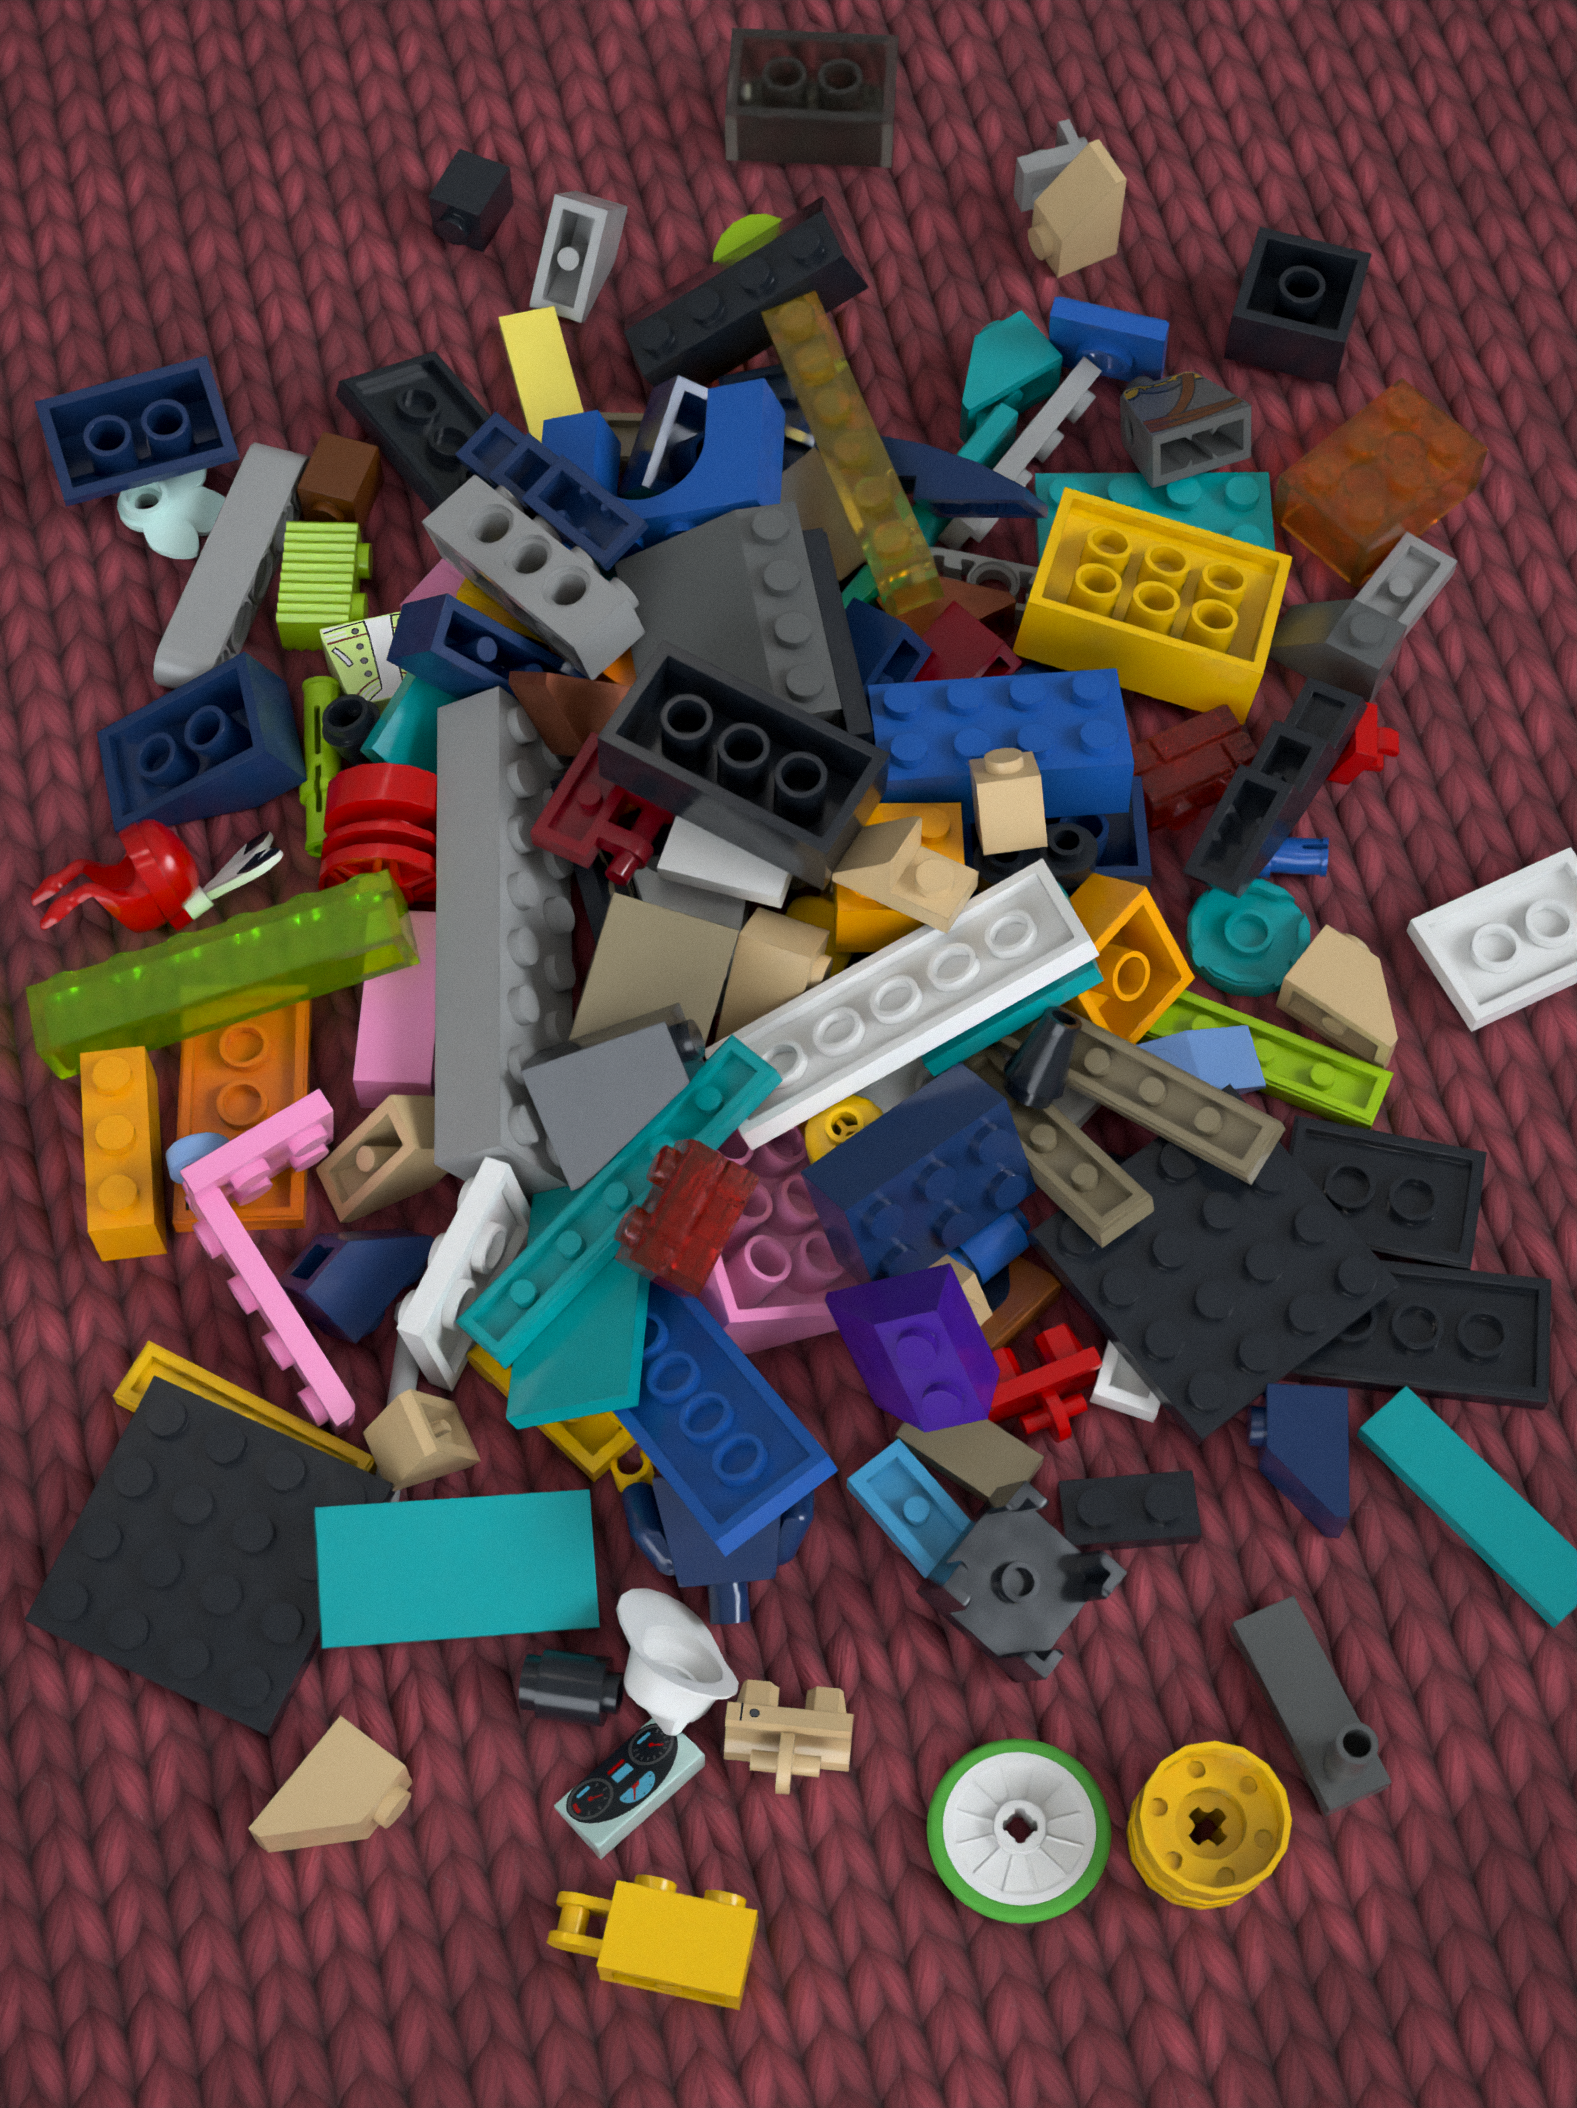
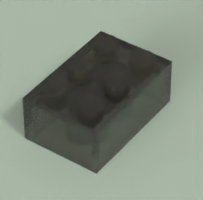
M732 28L725 106L726 160L892 168L899 35Z

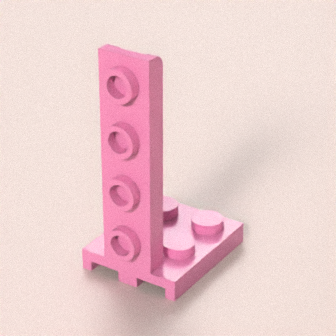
M317 1089L180 1170V1174L184 1179L182 1186L187 1194L185 1201L198 1222L192 1225V1228L211 1259L223 1254L235 1273L234 1277L227 1280V1284L239 1305L247 1315L258 1310L270 1329V1332L262 1336V1339L273 1359L282 1371L293 1366L306 1386L297 1395L317 1427L328 1421L338 1436L353 1425L355 1420V1403L229 1204L236 1200L239 1206H243L256 1200L273 1186L269 1179L291 1166L295 1172L303 1171L319 1162L329 1153L326 1145L333 1142V1109L321 1090Z

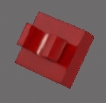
M1366 702L1368 707L1326 780L1349 785L1364 770L1374 772L1383 770L1384 754L1391 757L1399 755V733L1391 728L1377 727L1376 704Z

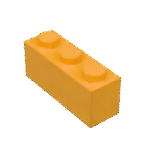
M145 1046L80 1053L88 1233L102 1261L167 1254L158 1079Z

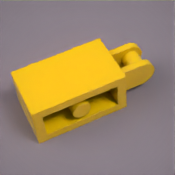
M640 1874L635 1876L634 1883L617 1880L612 1900L576 1892L560 1891L556 1904L562 1907L557 1930L549 1931L547 1944L561 1950L597 1957V1970L600 1980L740 2010L758 1927V1910L745 1908L747 1900L730 1892L706 1890L704 1898L676 1893L677 1884L670 1880ZM590 1915L607 1919L603 1940L585 1936Z

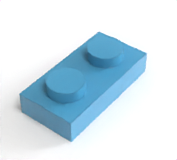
M899 1438L847 1478L846 1488L925 1579L971 1521Z

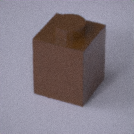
M323 431L297 486L304 521L359 523L361 533L384 483L378 446Z

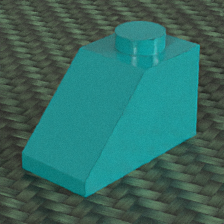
M1022 310L1003 321L996 320L989 323L974 338L961 405L959 438L964 444L996 405L999 406L1000 403H1003L1018 411L1019 415L1052 396L1059 387L1063 356Z

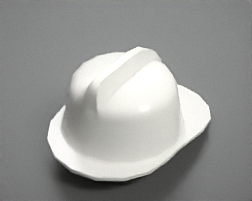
M648 1588L631 1589L621 1595L616 1611L619 1623L631 1646L624 1675V1687L628 1695L639 1706L648 1711L666 1735H678L688 1722H694L704 1716L716 1699H728L736 1695L739 1684L738 1680L726 1664L712 1634L701 1618L673 1597Z

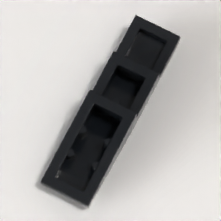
M1308 677L1284 723L1274 720L1251 765L1247 767L1239 764L1182 873L1190 879L1239 899L1273 858L1305 813L1338 761L1368 707L1363 697Z

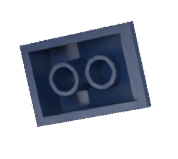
M679 375L652 388L617 497L628 500L651 498L673 488L689 474L698 461L704 445L708 388ZM786 423L782 472L813 448L815 436Z
M245 651L97 732L116 833L132 822L138 823L144 819H154L167 827L256 808L307 781L287 682Z

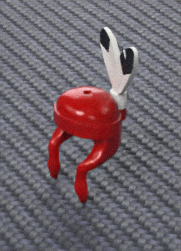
M144 819L138 823L134 821L118 832L126 849V853L120 862L106 864L88 859H76L56 874L46 877L33 892L31 901L33 906H36L55 895L80 873H84L94 882L84 883L70 893L54 900L43 918L39 921L42 930H46L58 923L80 903L93 897L126 928L135 933L153 931L167 922L179 932L214 906L213 899L266 873L281 860L284 853L279 848H270L273 835L270 831L263 832L246 843L202 889L199 885V871L195 860L185 844L163 823L154 819Z

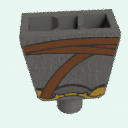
M1186 371L1156 381L1149 376H1138L1127 385L1125 391L1120 396L1122 445L1152 488L1251 458V405L1197 372Z

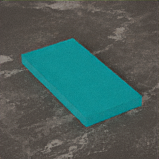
M566 1186L533 1194L527 1246L584 1187L571 1191L570 1187ZM656 1213L512 1363L506 1419L517 1430L638 1406Z
M590 1489L315 1507L313 1510L321 1649L599 1628Z

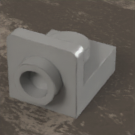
M1069 119L1057 122L1055 148L1037 150L1031 154L1016 158L1014 198L1021 212L1034 209V201L1088 144L1085 137L1078 138Z

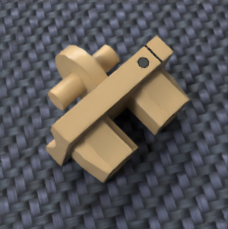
M747 1679L743 1682L737 1701H728L725 1718L724 1759L750 1762L749 1770L777 1773L775 1794L790 1795L792 1775L819 1777L820 1769L849 1772L854 1714L846 1713L844 1692L841 1689L816 1686L811 1690H807L805 1709L778 1707L779 1687L769 1681Z

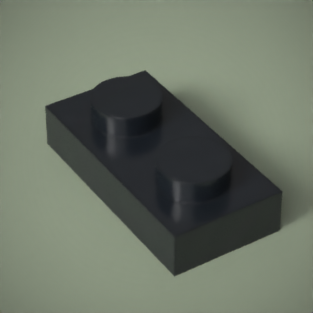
M1193 1470L1058 1481L1056 1490L1062 1536L1081 1553L1095 1550L1107 1551L1195 1544L1200 1541L1202 1534Z

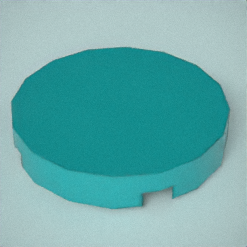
M1256 878L1239 899L1217 889H1212L1208 893V889L1197 898L1187 918L1185 927V950L1193 969L1210 986L1233 996L1260 997L1279 991L1286 974L1310 945V923L1305 912L1302 915L1300 909L1294 904L1295 898L1284 888L1263 879Z

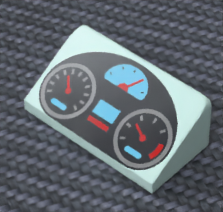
M652 1718L558 1801L554 1808L601 1860L705 1766V1755L682 1732L676 1736L666 1735Z

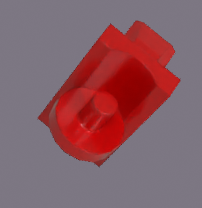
M1066 1323L1043 1331L1034 1338L1033 1347L1041 1361L1042 1367L1025 1374L1022 1373L1010 1347H1003L992 1352L1000 1373L988 1420L994 1424H999L1019 1416V1422L1025 1435L1046 1428L1057 1444L1072 1437L1068 1418L1088 1411L1086 1401L1079 1391L1095 1385L1097 1378L1096 1369L1101 1368L1103 1363L1095 1346L1084 1350Z

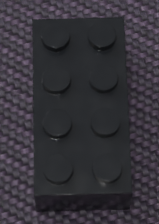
M665 640L656 649L597 737L599 776L823 891L831 880L832 873L882 799L887 787L890 753Z

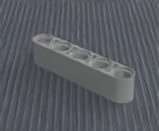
M255 442L250 445L159 644L153 669L154 681L157 685L176 689L240 654L282 559L286 522L298 521L302 513L297 486L309 463L310 456Z

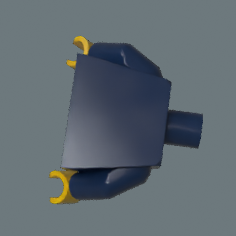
M643 1450L640 1451L643 1466L633 1475L623 1474L617 1457L613 1458L610 1462V1468L615 1484L622 1493L621 1498L630 1536L656 1571L667 1576H676L679 1587L706 1585L710 1624H733L750 1621L748 1581L776 1578L777 1566L785 1565L793 1560L814 1519L815 1489L725 1557L661 1474H654L651 1461Z

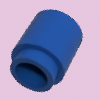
M1015 1206L947 1255L973 1271L980 1286H982L1029 1247L1026 1232L1030 1230V1224L1023 1212Z

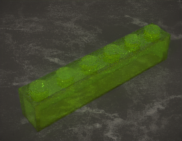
M388 869L377 873L356 875L346 883L316 893L295 895L285 903L255 913H240L231 917L227 922L197 932L179 933L170 937L166 942L142 950L117 953L107 961L77 971L56 973L47 981L26 987L36 1053L62 1080L81 1074L80 1053L145 1046L147 1052L419 964L421 961L406 898Z

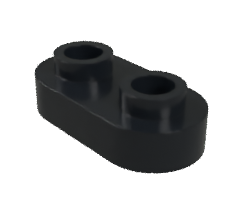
M1061 822L1046 825L1047 847L984 855L979 844L974 851L972 869L979 871L977 889L982 893L1042 858L1055 880L1060 883L1064 890L1078 887L1095 872L1098 854L1097 841L1086 828L1074 823ZM1061 848H1069L1072 850H1063ZM1008 858L1013 860L1012 862L1008 863L998 861Z

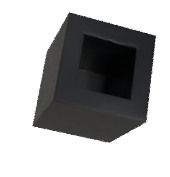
M459 148L428 197L433 233L441 236L451 244L465 245L484 253L514 204L510 167Z

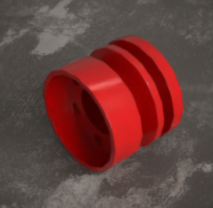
M386 762L360 764L340 771L329 781L326 794L323 830L327 837L323 839L318 888L325 899L342 910L370 918L372 917V909L435 912L437 775L414 766Z

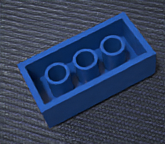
M1117 668L868 685L867 707L873 728L872 745L890 753L886 792L879 803H961L962 824L975 823L969 760L984 758L986 753L995 749L1015 748L1022 752H1033L1041 774L1045 818L1129 812L1134 758Z

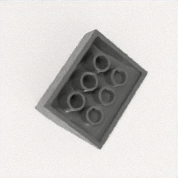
M795 501L733 510L615 563L616 577L629 587L639 601V605L634 610L646 632L630 647L636 679L661 642L665 640L841 729V702Z

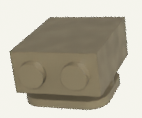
M613 892L585 979L568 1041L679 1002L686 1020L693 1019L701 1031L704 1044H706L739 930Z

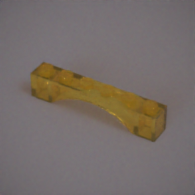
M816 290L762 312L761 315L777 360L825 464L885 613L895 617L945 597L931 551Z

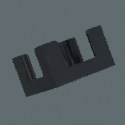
M1026 1480L997 1487L915 1591L1015 1682L1046 1680L1064 1656V1652L1060 1649L1050 1650L1086 1602L1106 1599L1127 1573L1126 1570L1102 1550L1081 1553L1035 1510L1046 1508L1049 1501Z

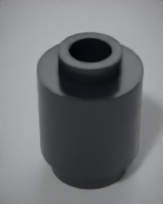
M545 1649L542 1655L527 1654L523 1663L519 1684L520 1709L534 1711L537 1719L597 1727L604 1726L608 1714H619L624 1695V1673L614 1672L612 1657Z

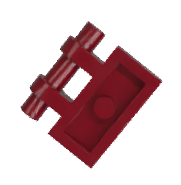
M591 732L531 829L530 835L533 845L587 869L590 868L600 849L612 853L614 858L606 869L605 875L617 885L627 886L636 869H644L654 854V848L651 844L663 824L672 823L676 815L599 776L598 734ZM628 803L642 810L630 831L616 825Z

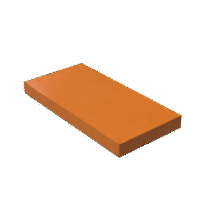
M310 987L183 991L176 1141L192 1134L205 1132L221 1134L231 1141L310 1094L313 1002ZM291 1166L269 1179L273 1186L256 1200L243 1206H239L236 1200L229 1203L245 1230L306 1228L308 1168L295 1172ZM174 1182L172 1224L176 1232H194L192 1225L198 1222L185 1201L187 1194L182 1184Z

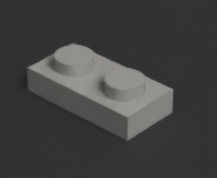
M1406 532L1354 599L1407 625L1405 638L1452 577L1457 560Z

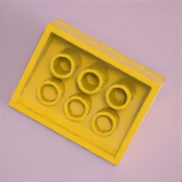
M1064 487L1028 598L1013 652L1018 656L1067 671L1117 668L1119 684L1122 688L1244 725L1264 674L1293 557Z

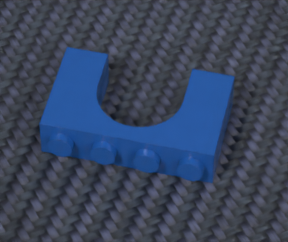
M765 378L708 388L704 445L695 466L673 488L660 495L640 500H628L617 497L621 442L598 410L544 420L541 443L558 457L564 455L647 523L649 528L619 559L622 560L733 510L779 504L781 501L786 412ZM564 542L561 543V544L564 545L567 549H569V550L572 549L571 547H569L568 545H566Z

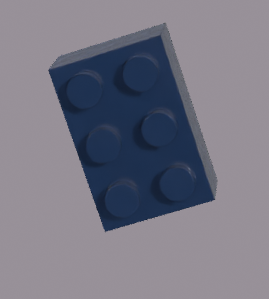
M961 1062L952 1066L800 1172L836 1262L860 1284L927 1269L1037 1191L1006 1098Z

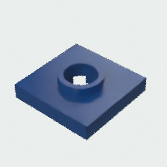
M1058 296L1054 298L1050 312L1049 341L1063 356L1062 367L1074 369L1085 356L1102 371L1099 374L1100 376L1131 382L1134 378L1144 375L1156 381L1162 379L1164 374L1170 323L1163 319Z

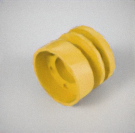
M1210 1741L1186 1745L1160 1762L1131 1804L1126 1835L1132 1863L1149 1888L1172 1904L1197 1910H1207L1231 1905L1251 1892L1271 1875L1287 1850L1292 1817L1286 1790L1267 1763L1244 1747ZM1206 1818H1209L1217 1827L1211 1836L1214 1842L1207 1839L1200 1845H1197L1189 1836L1195 1827L1193 1821L1199 1824Z

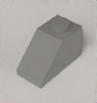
M579 191L554 195L529 307L541 309L554 306L558 316L580 323L585 322L615 263L628 206Z

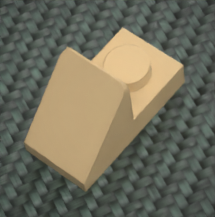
M919 816L863 826L832 873V881L947 934L977 888L979 871L922 846V818Z

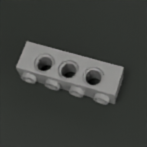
M474 474L422 521L440 556L589 680L597 678L646 633L634 610L639 605V601L629 587L617 577H613L610 581L602 577L595 562L580 547L575 546L569 550L562 545L560 536L544 518L537 515L531 520L526 516L519 501L505 487L500 485L494 490Z

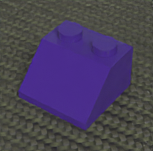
M951 1263L827 1292L825 1302L877 1407L925 1433L988 1419L1000 1369Z

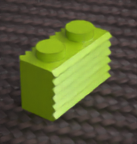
M286 522L282 571L280 573L281 581L279 583L280 591L278 593L279 601L276 613V622L284 649L291 651L295 648L303 651L307 648L313 652L317 649L324 651L319 629L368 619V597L366 593H360L361 579L372 578L373 550L371 543H362L359 523Z

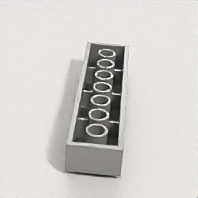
M500 686L437 708L434 1164L466 1182L471 1176H476L486 1156L508 1163L527 1202L532 1201V1196L535 1193L569 1186L520 1070L537 1051L568 1041L573 1024L572 987L575 984L576 974L572 963L571 931L575 926V916L571 907V875L573 874L574 867L572 861L533 845L530 835L531 829L553 795L550 781L568 771L573 757L551 754L521 703Z

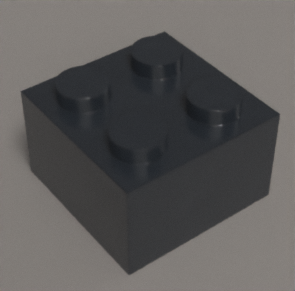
M1259 226L1233 310L1224 358L1336 385L1362 296L1372 253Z

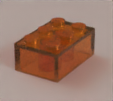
M1401 377L1280 475L1272 508V516L1275 521L1356 589L1376 572L1406 532L1418 538L1476 490L1489 448Z

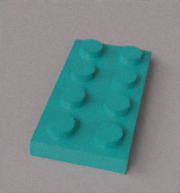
M1203 472L1152 488L1147 483L1141 473H1035L1034 495L1049 507L1047 518H1035L1037 567H1039L1064 487L1275 551L1269 472Z

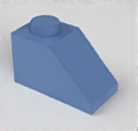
M1248 1025L1188 1030L1136 1045L1220 1090L1231 1084L1237 1093L1242 1095L1266 1088Z

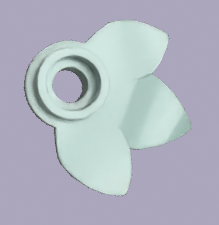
M206 468L122 491L117 501V509L120 519L128 528L144 532L146 541L152 550L166 557L185 560L199 555L200 543L198 536H208L226 498L202 486L207 475ZM154 505V506L151 507V508L142 509V508L145 507V506Z

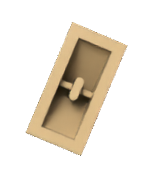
M408 1389L399 1394L363 1431L382 1478L393 1483V1492L469 1468L481 1462L455 1402L413 1389Z

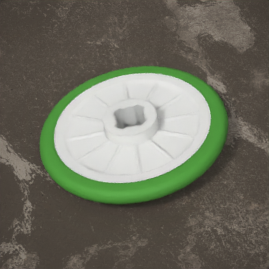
M1019 1738L1003 1739L971 1750L956 1761L944 1774L930 1802L927 1816V1841L939 1876L950 1891L965 1905L995 1920L1020 1924L1045 1921L1067 1912L1081 1902L1094 1888L1108 1860L1111 1846V1822L1107 1804L1098 1784L1091 1774L1072 1756L1040 1741ZM1014 1817L1023 1818V1822L1030 1829H1034L1031 1836L1026 1838L1025 1843L1015 1842V1838L1010 1836L1008 1831L1003 1830L1012 1822Z

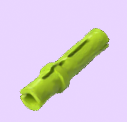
M328 676L311 677L302 684V692H304V744L307 781L299 787L300 803L306 807L305 851L309 855L321 858L323 839L327 837L323 827L328 783L342 771V756L326 742L322 735L323 712L332 701L340 697L342 692L339 680Z

